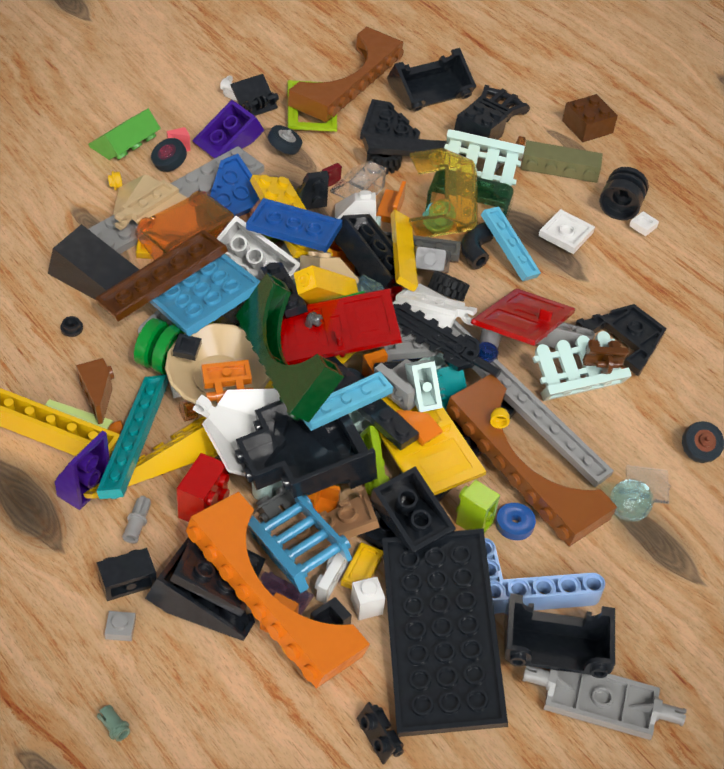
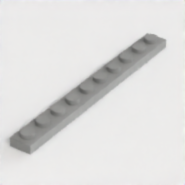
M456 320L451 327L454 336L457 337L460 334L465 336L467 334L473 337ZM479 343L480 358L501 369L497 379L507 388L503 399L594 487L608 479L614 470ZM476 365L472 368L481 378L490 375Z

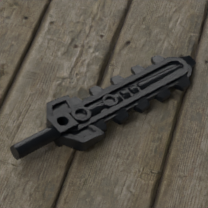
M407 302L402 305L393 304L398 326L403 329L401 333L405 336L412 334L416 337L415 342L420 345L424 342L430 345L429 350L434 353L438 350L444 353V362L456 371L469 367L473 368L476 365L496 378L500 375L501 369L480 358L479 340L467 334L465 336L462 334L457 337L454 336L451 328L446 326L442 329L438 326L439 321L436 319H425V313L421 310L413 312L411 305Z

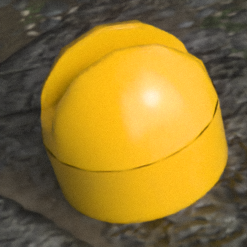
M502 407L494 409L490 416L491 425L495 428L507 427L510 423L508 411Z

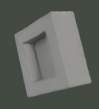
M109 611L105 639L132 641L136 613Z

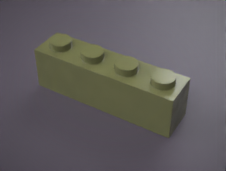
M526 140L521 170L597 183L601 171L603 153Z

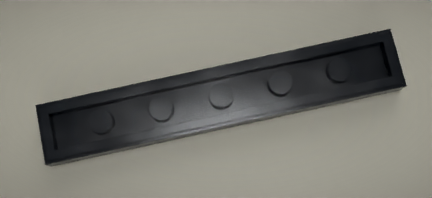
M364 135L362 140L368 154L446 158L447 150H444L445 144H449L447 141L367 135ZM459 153L458 159L465 160L466 155Z

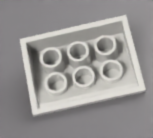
M237 216L231 220L216 238L226 245L228 252L225 254L259 280L263 278L261 267L273 262H282L292 280L295 279L294 273L300 270V262L262 234L246 230V222Z

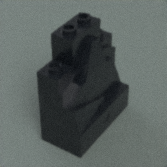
M280 400L256 409V420L253 421L256 431L236 439L238 449L234 450L239 464L244 463L246 467L243 469L248 483L253 482L256 490L281 481L285 491L290 490L293 498H297L304 494L311 495L336 484L348 483L350 489L378 479L376 452L374 448L367 449L349 414L311 431L302 419L295 420L286 412L285 404Z

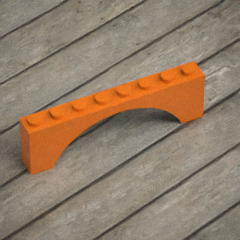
M239 491L191 516L186 529L189 539L196 543L203 552L204 557L219 571L222 579L231 585L237 597L245 602L252 611L253 616L268 630L270 637L280 644L287 657L294 661L302 671L304 678L311 682L316 689L363 657L370 643L353 624L335 625L304 617L278 601L259 580L249 560L246 546L247 526L254 509Z

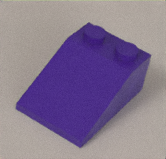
M231 99L192 142L215 159L237 146L242 149L252 144L263 133L264 128L253 114Z
M101 431L75 456L54 481L57 497L78 510H81L91 500L90 498H85L83 493L100 483L110 460L107 433L105 431Z

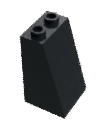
M81 224L53 247L48 274L95 299L140 269Z

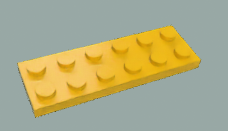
M252 175L250 182L261 201L263 198L307 210L289 179L267 175ZM284 241L293 258H300V255H308V251H318ZM329 248L327 252H330L331 256H333V253Z

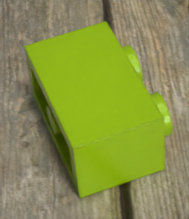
M475 479L469 487L466 485L459 494L461 500L456 509V513H458L456 524L465 530L484 528L485 534L494 523L500 494Z

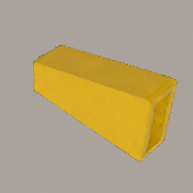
M313 265L294 273L298 295L309 304L332 300L358 292L355 279Z

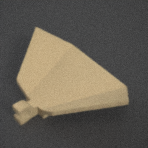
M143 175L119 187L113 211L115 219L119 221L115 223V227L119 230H123L127 227L130 220H134L146 234H196L195 203L193 200L180 194L179 188L165 180L159 182L149 175Z

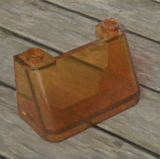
M196 191L189 198L149 218H142L137 223L135 235L151 257L156 260L202 230L217 238L235 215L205 191Z

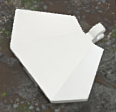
M418 284L414 292L407 288L403 289L396 295V301L393 302V304L401 305L407 302L411 305L413 312L421 310L425 313V319L431 320L434 318L439 321L438 326L442 329L446 326L451 328L457 317H461L464 323L473 326L471 324L473 318L469 317L468 314L474 316L477 313V308L467 307L464 302L449 299L422 284ZM399 327L401 337L405 336L401 333L403 329Z
M274 388L227 390L216 407L212 406L211 401L202 394L196 401L193 410L207 418L202 425L228 472L245 476L243 469L246 467L244 463L239 464L234 450L238 449L236 439L256 431L253 421L256 420V409L280 401V395Z

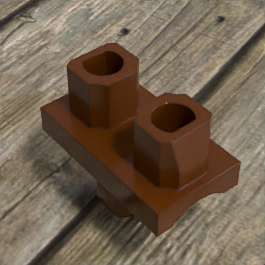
M590 339L586 345V354L582 360L583 365L602 368L604 374H611L613 368L623 366L624 359L628 356L629 350L628 348H622L619 341H610L606 347H601L598 340Z

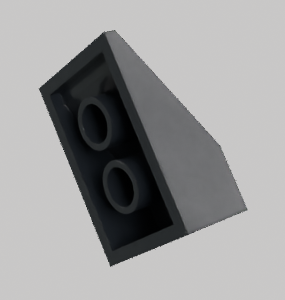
M416 466L374 488L370 501L382 520L412 554L456 530V527Z

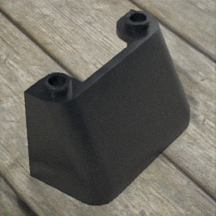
M460 48L452 49V55L449 57L443 55L438 61L414 67H410L409 64L404 65L403 62L394 64L387 76V80L391 88L409 110L415 112L426 106L461 97L466 99L472 95L477 86Z
M510 593L504 612L505 659L511 665L518 667L525 665L604 678L613 671L615 666V608L602 606L600 614L592 616V612L586 611L584 618L534 611V604L529 603L526 606L523 603V595Z

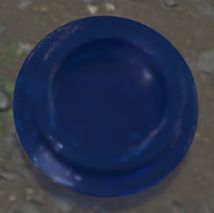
M489 342L479 344L480 358L489 363L496 360L499 351L494 344Z

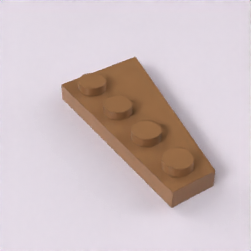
M366 489L359 491V496L350 501L345 499L339 502V507L331 512L323 511L320 513V516L339 536L343 534L348 539L380 528ZM314 525L283 544L282 549H292L319 530ZM324 539L303 554L331 545V543Z

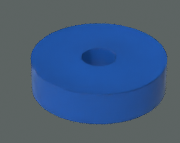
M520 503L505 504L499 509L496 517L497 530L501 535L510 540H524L533 533L536 524V518L532 510Z

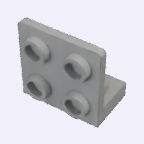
M405 359L393 369L387 368L380 363L374 368V374L380 371L393 386V393L387 395V397L403 410H411L416 406L414 402L415 389L407 381L405 364L411 363V361Z

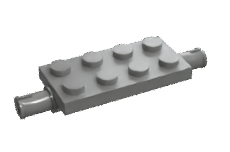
M526 666L522 681L544 686L548 690L544 710L648 740H651L655 722L659 719L679 724L680 726H683L686 715L684 714H686L687 709L663 703V700L659 699V687L608 674L604 678H595L588 674L553 669L547 671L532 666Z

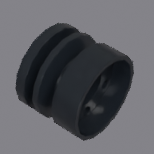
M620 167L615 169L609 175L606 185L601 192L599 199L601 209L613 219L629 220L634 218L639 213L649 189L647 178L635 168Z

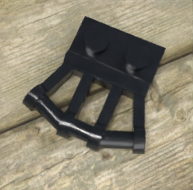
M485 85L482 95L474 101L482 103L485 107L492 110H499L502 114L508 116L506 122H509L512 116L520 113L525 115L530 110V106L527 103H523L518 98V95H511L503 88L501 90L490 88V85ZM488 95L493 96L491 99L487 98ZM500 100H505L502 104L498 103Z

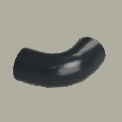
M485 222L475 225L466 231L461 240V253L473 269H480L489 259V254L481 245L492 241L493 234Z

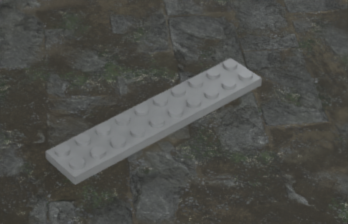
M237 146L170 184L179 188L180 194L194 201L196 211L207 205L222 159L239 154L252 175H259L264 172V165ZM115 215L88 229L119 254L137 245L138 238L147 239L154 235L144 233L134 220H130L127 227L119 230L115 227V223L119 222L115 219Z

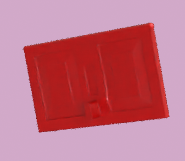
M390 288L307 304L308 312L289 318L283 315L281 347L288 365L305 362L316 354L324 358L338 355L344 357L348 353L402 343ZM310 312L322 315L323 319H320V322H322L320 326L313 325L312 328L305 326V320Z
M516 288L471 320V324L535 346L573 315L576 308Z

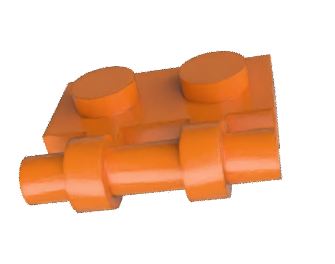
M248 360L201 364L204 388H214L215 392H206V397L210 401L219 403L227 391H223L222 387L235 386L236 389L234 390L254 389L244 388V385L252 384Z

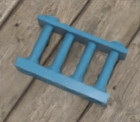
M307 495L294 498L296 504L266 523L264 521L260 523L254 515L248 523L249 531L254 540L300 594L309 588L305 579L308 576L307 573L337 553H340L347 562L352 560L348 550L351 548L348 539L343 534L339 536L313 508ZM300 512L306 516L305 519L280 535L271 536L272 530ZM314 525L319 530L292 549H282L283 544ZM324 539H327L332 544L303 564L298 563L296 565L294 563L295 558Z

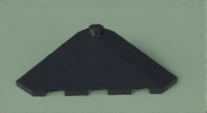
M188 537L156 579L145 599L168 614L244 641L255 623L252 613L247 615L246 611H244L241 617L170 581L190 540Z

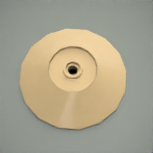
M212 323L206 325L197 333L192 334L191 336L202 338V344L196 361L173 356L176 341L167 352L165 371L170 385L185 400L196 404L201 394L206 397V392H215L214 388H204L201 364L248 360L252 384L244 385V388L264 389L270 380L265 374L264 366L258 361V355L252 350L251 342L246 339V333L235 325ZM235 386L222 387L223 391L236 389ZM211 401L212 406L216 407L218 403Z

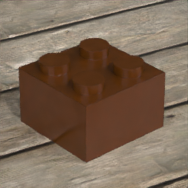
M595 94L567 102L562 121L583 143L613 134L618 115Z

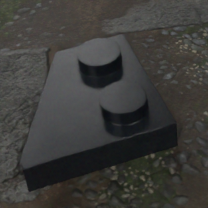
M327 171L307 173L302 185L296 190L306 209L327 207L329 184Z

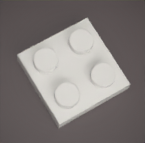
M560 209L540 229L539 236L574 254L594 233L595 226Z

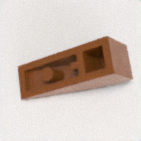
M103 358L76 365L80 386L98 424L104 422L112 393L111 380L114 379L112 367L107 366Z

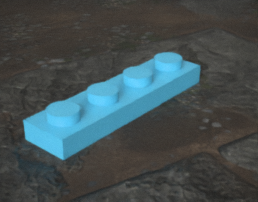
M500 207L485 209L480 215L522 282L537 278L541 274L540 270Z
M379 371L331 393L309 423L304 422L311 431L393 393V386Z

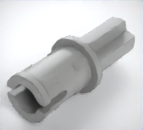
M140 496L136 500L132 513L127 517L128 524L122 535L124 541L131 544L138 542L142 527L147 523L146 516L151 505L149 498Z

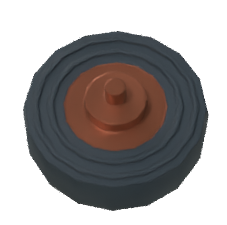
M706 421L695 422L686 428L682 435V446L690 459L699 463L712 462L721 455L724 449V438L719 428L714 424Z

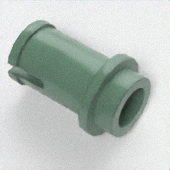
M111 705L103 707L100 713L97 714V718L110 732L109 736L111 739L119 742L130 734L129 723L123 721Z

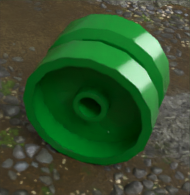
M158 318L150 319L144 325L137 338L134 348V361L145 368L152 367L155 372L167 375L165 371L167 352L178 338L179 333L184 334V332L177 326H169L167 322Z

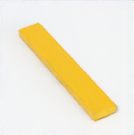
M394 209L390 216L395 280L397 284L414 292L418 287L412 221L411 218Z

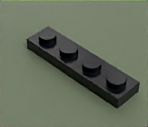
M273 262L261 267L263 277L266 273L271 274L285 282L291 292L284 311L286 318L308 312L304 299L298 295L297 288L282 262Z

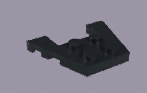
M635 304L613 309L609 314L592 315L591 319L584 320L581 318L575 324L576 326L590 329L594 333L605 328L630 349L634 350V353L625 358L623 364L625 367H629L637 376L643 371L667 329Z

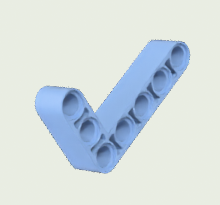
M485 538L492 596L495 597L492 598L494 614L505 612L510 593L523 595V603L526 606L529 603L534 604V610L584 607L599 603L605 588V580L597 573L503 579L496 546L492 540Z

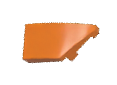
M408 410L396 411L419 432L418 441L421 446L438 437L443 432L429 413Z

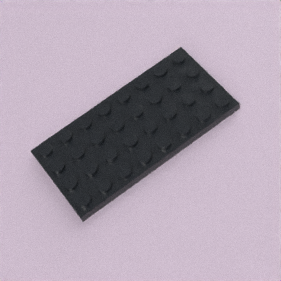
M484 528L453 531L414 554L409 551L398 537L382 538L397 736L405 737L508 727Z

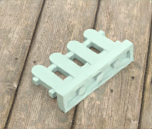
M448 129L447 143L449 144H445L444 150H447L445 162H440L439 169H443L442 175L445 179H451L454 176V172L461 173V180L464 183L472 182L473 176L481 178L480 184L484 188L490 187L492 181L500 182L499 188L502 192H508L512 185L516 186L517 180L513 178L516 166H521L520 160L523 158L525 146ZM459 153L466 155L464 167L456 166ZM478 158L485 159L482 172L475 170ZM497 162L504 163L502 176L494 175Z
M601 331L596 335L595 340L600 342L601 347H606L608 342L615 341V338L611 339L607 332ZM584 335L575 341L576 347L573 348L570 347L566 340H560L555 346V352H550L548 346L541 344L535 349L536 356L532 358L534 363L538 362L543 376L539 379L541 385H546V388L540 393L543 401L624 383L632 375L629 367L621 369V367L613 368L611 374H601L602 368L583 365L582 360L586 354V345L589 341V338ZM573 354H579L583 368H577ZM553 359H559L563 373H557Z

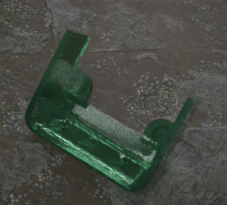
M442 169L437 171L433 177L427 194L425 211L428 205L435 201L437 193L503 208V214L508 220L513 204L514 190L506 183Z

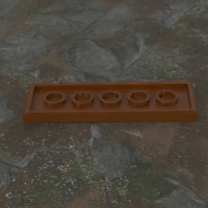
M202 230L95 298L97 304L119 322L228 252L227 247L211 234Z

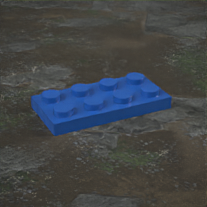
M266 198L262 199L246 222V230L322 252H327L342 228L341 219Z

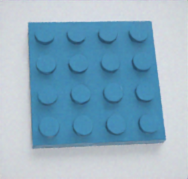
M223 254L150 301V303L180 328L181 331L191 336L247 300L260 283V280L226 254Z

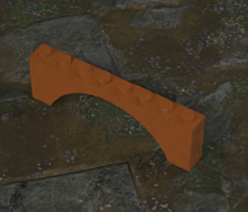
M366 26L357 34L356 50L363 57L364 65L352 75L329 82L299 81L289 89L288 106L324 122L329 121L342 108H345L351 100H354L358 94L363 92L366 87L374 83L380 75H383L389 67H392L397 60L402 58L404 53L402 49L403 41Z
M490 374L452 395L446 408L449 417L458 423L465 435L470 437L477 444L478 449L485 453L492 461L494 467L505 475L511 486L515 487L523 495L525 501L533 506L541 519L548 523L556 532L560 540L570 547L611 520L617 506L601 489H574L542 477L528 467L513 451L505 437L503 428H495L491 425V413L494 409L501 407L507 390L496 377Z

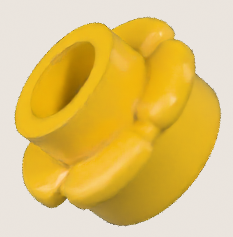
M112 171V175H108L110 187H114L117 191V188L123 185L121 173Z

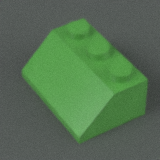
M149 108L88 145L108 160L117 157L119 160L128 154L126 150L129 148L133 151L142 145V140L145 139L147 142L156 137L155 132L161 128Z

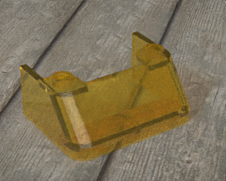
M444 148L410 153V158L419 175L445 170V199L434 201L430 205L428 216L409 219V223L416 236L435 237L473 230L478 223L477 168L474 161Z

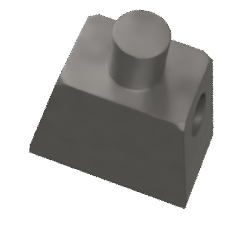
M414 246L417 269L449 272L450 251Z

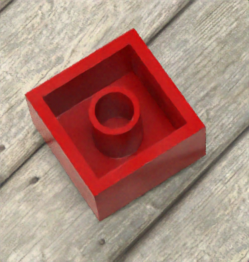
M200 453L176 488L178 518L189 522L191 516L229 497L228 481L230 475H228V471L222 461Z

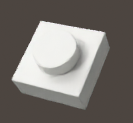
M643 211L631 220L630 227L646 236L657 228L659 221Z

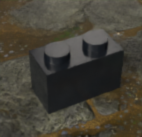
M147 548L132 550L127 554L108 557L103 561L97 562L98 576L107 601L150 589L157 579L156 571Z

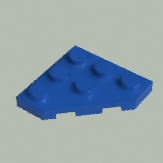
M239 154L220 161L206 207V212L215 226L230 221L235 216L239 217L249 213L251 208L260 199L250 182L252 174Z

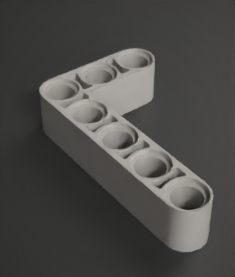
M563 322L537 344H544L555 349L556 344L560 340H566L570 347L573 348L576 347L575 341L580 336L584 335L589 340H594L595 333L590 329ZM482 328L479 343L486 349L495 350L499 347L503 335Z

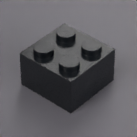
M474 102L457 115L454 130L498 140L503 136L508 116L502 114L499 110H492L485 107L482 103Z

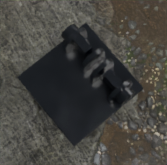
M264 74L230 84L238 104L254 116L278 108L276 102L279 100V96L277 93L271 92Z

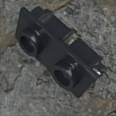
M368 702L356 719L381 763L385 764L392 754L394 757H398L404 753V744L400 741L395 730L387 732L386 729L391 727V723L386 717L383 708L378 707V705L372 706Z

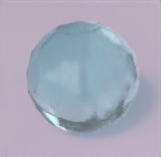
M626 479L616 484L610 496V499L617 506L614 513L620 519L628 522L640 521L647 517L654 504L653 493L650 488L638 479Z

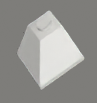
M363 190L336 203L335 218L341 219L343 215L370 214L376 221V193Z

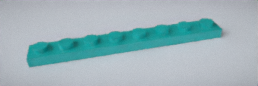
M167 375L144 377L96 492L99 499L124 497L168 386Z

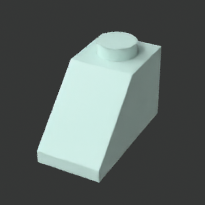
M426 359L406 363L407 381L415 389L414 402L418 412L443 408L435 361Z

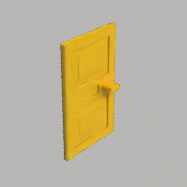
M382 398L394 411L403 410L390 398ZM415 406V407H413V408H412L411 410H409V411H416V412H418V409H417V407ZM444 408L423 412L429 413L443 431L441 435L423 446L416 440L400 451L378 430L379 436L401 471L404 473L416 466L434 495L486 475V470Z

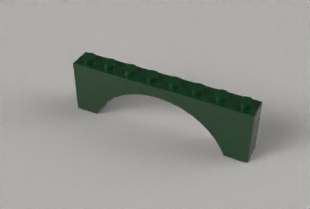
M266 273L251 296L238 311L236 317L240 322V328L246 333V339L253 346L252 350L258 355V361L264 366L265 374L273 382V388L278 391L279 399L285 404L288 415L295 420L300 418L309 423L344 378V375L336 363L319 354L299 364H287L281 347V326L291 292L285 282Z

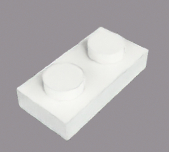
M337 553L328 560L326 565L327 571L324 575L320 574L314 588L317 589L316 600L324 604L328 601L348 566L347 560L340 553Z

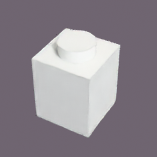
M378 577L352 582L351 602L358 621L383 615L385 596Z

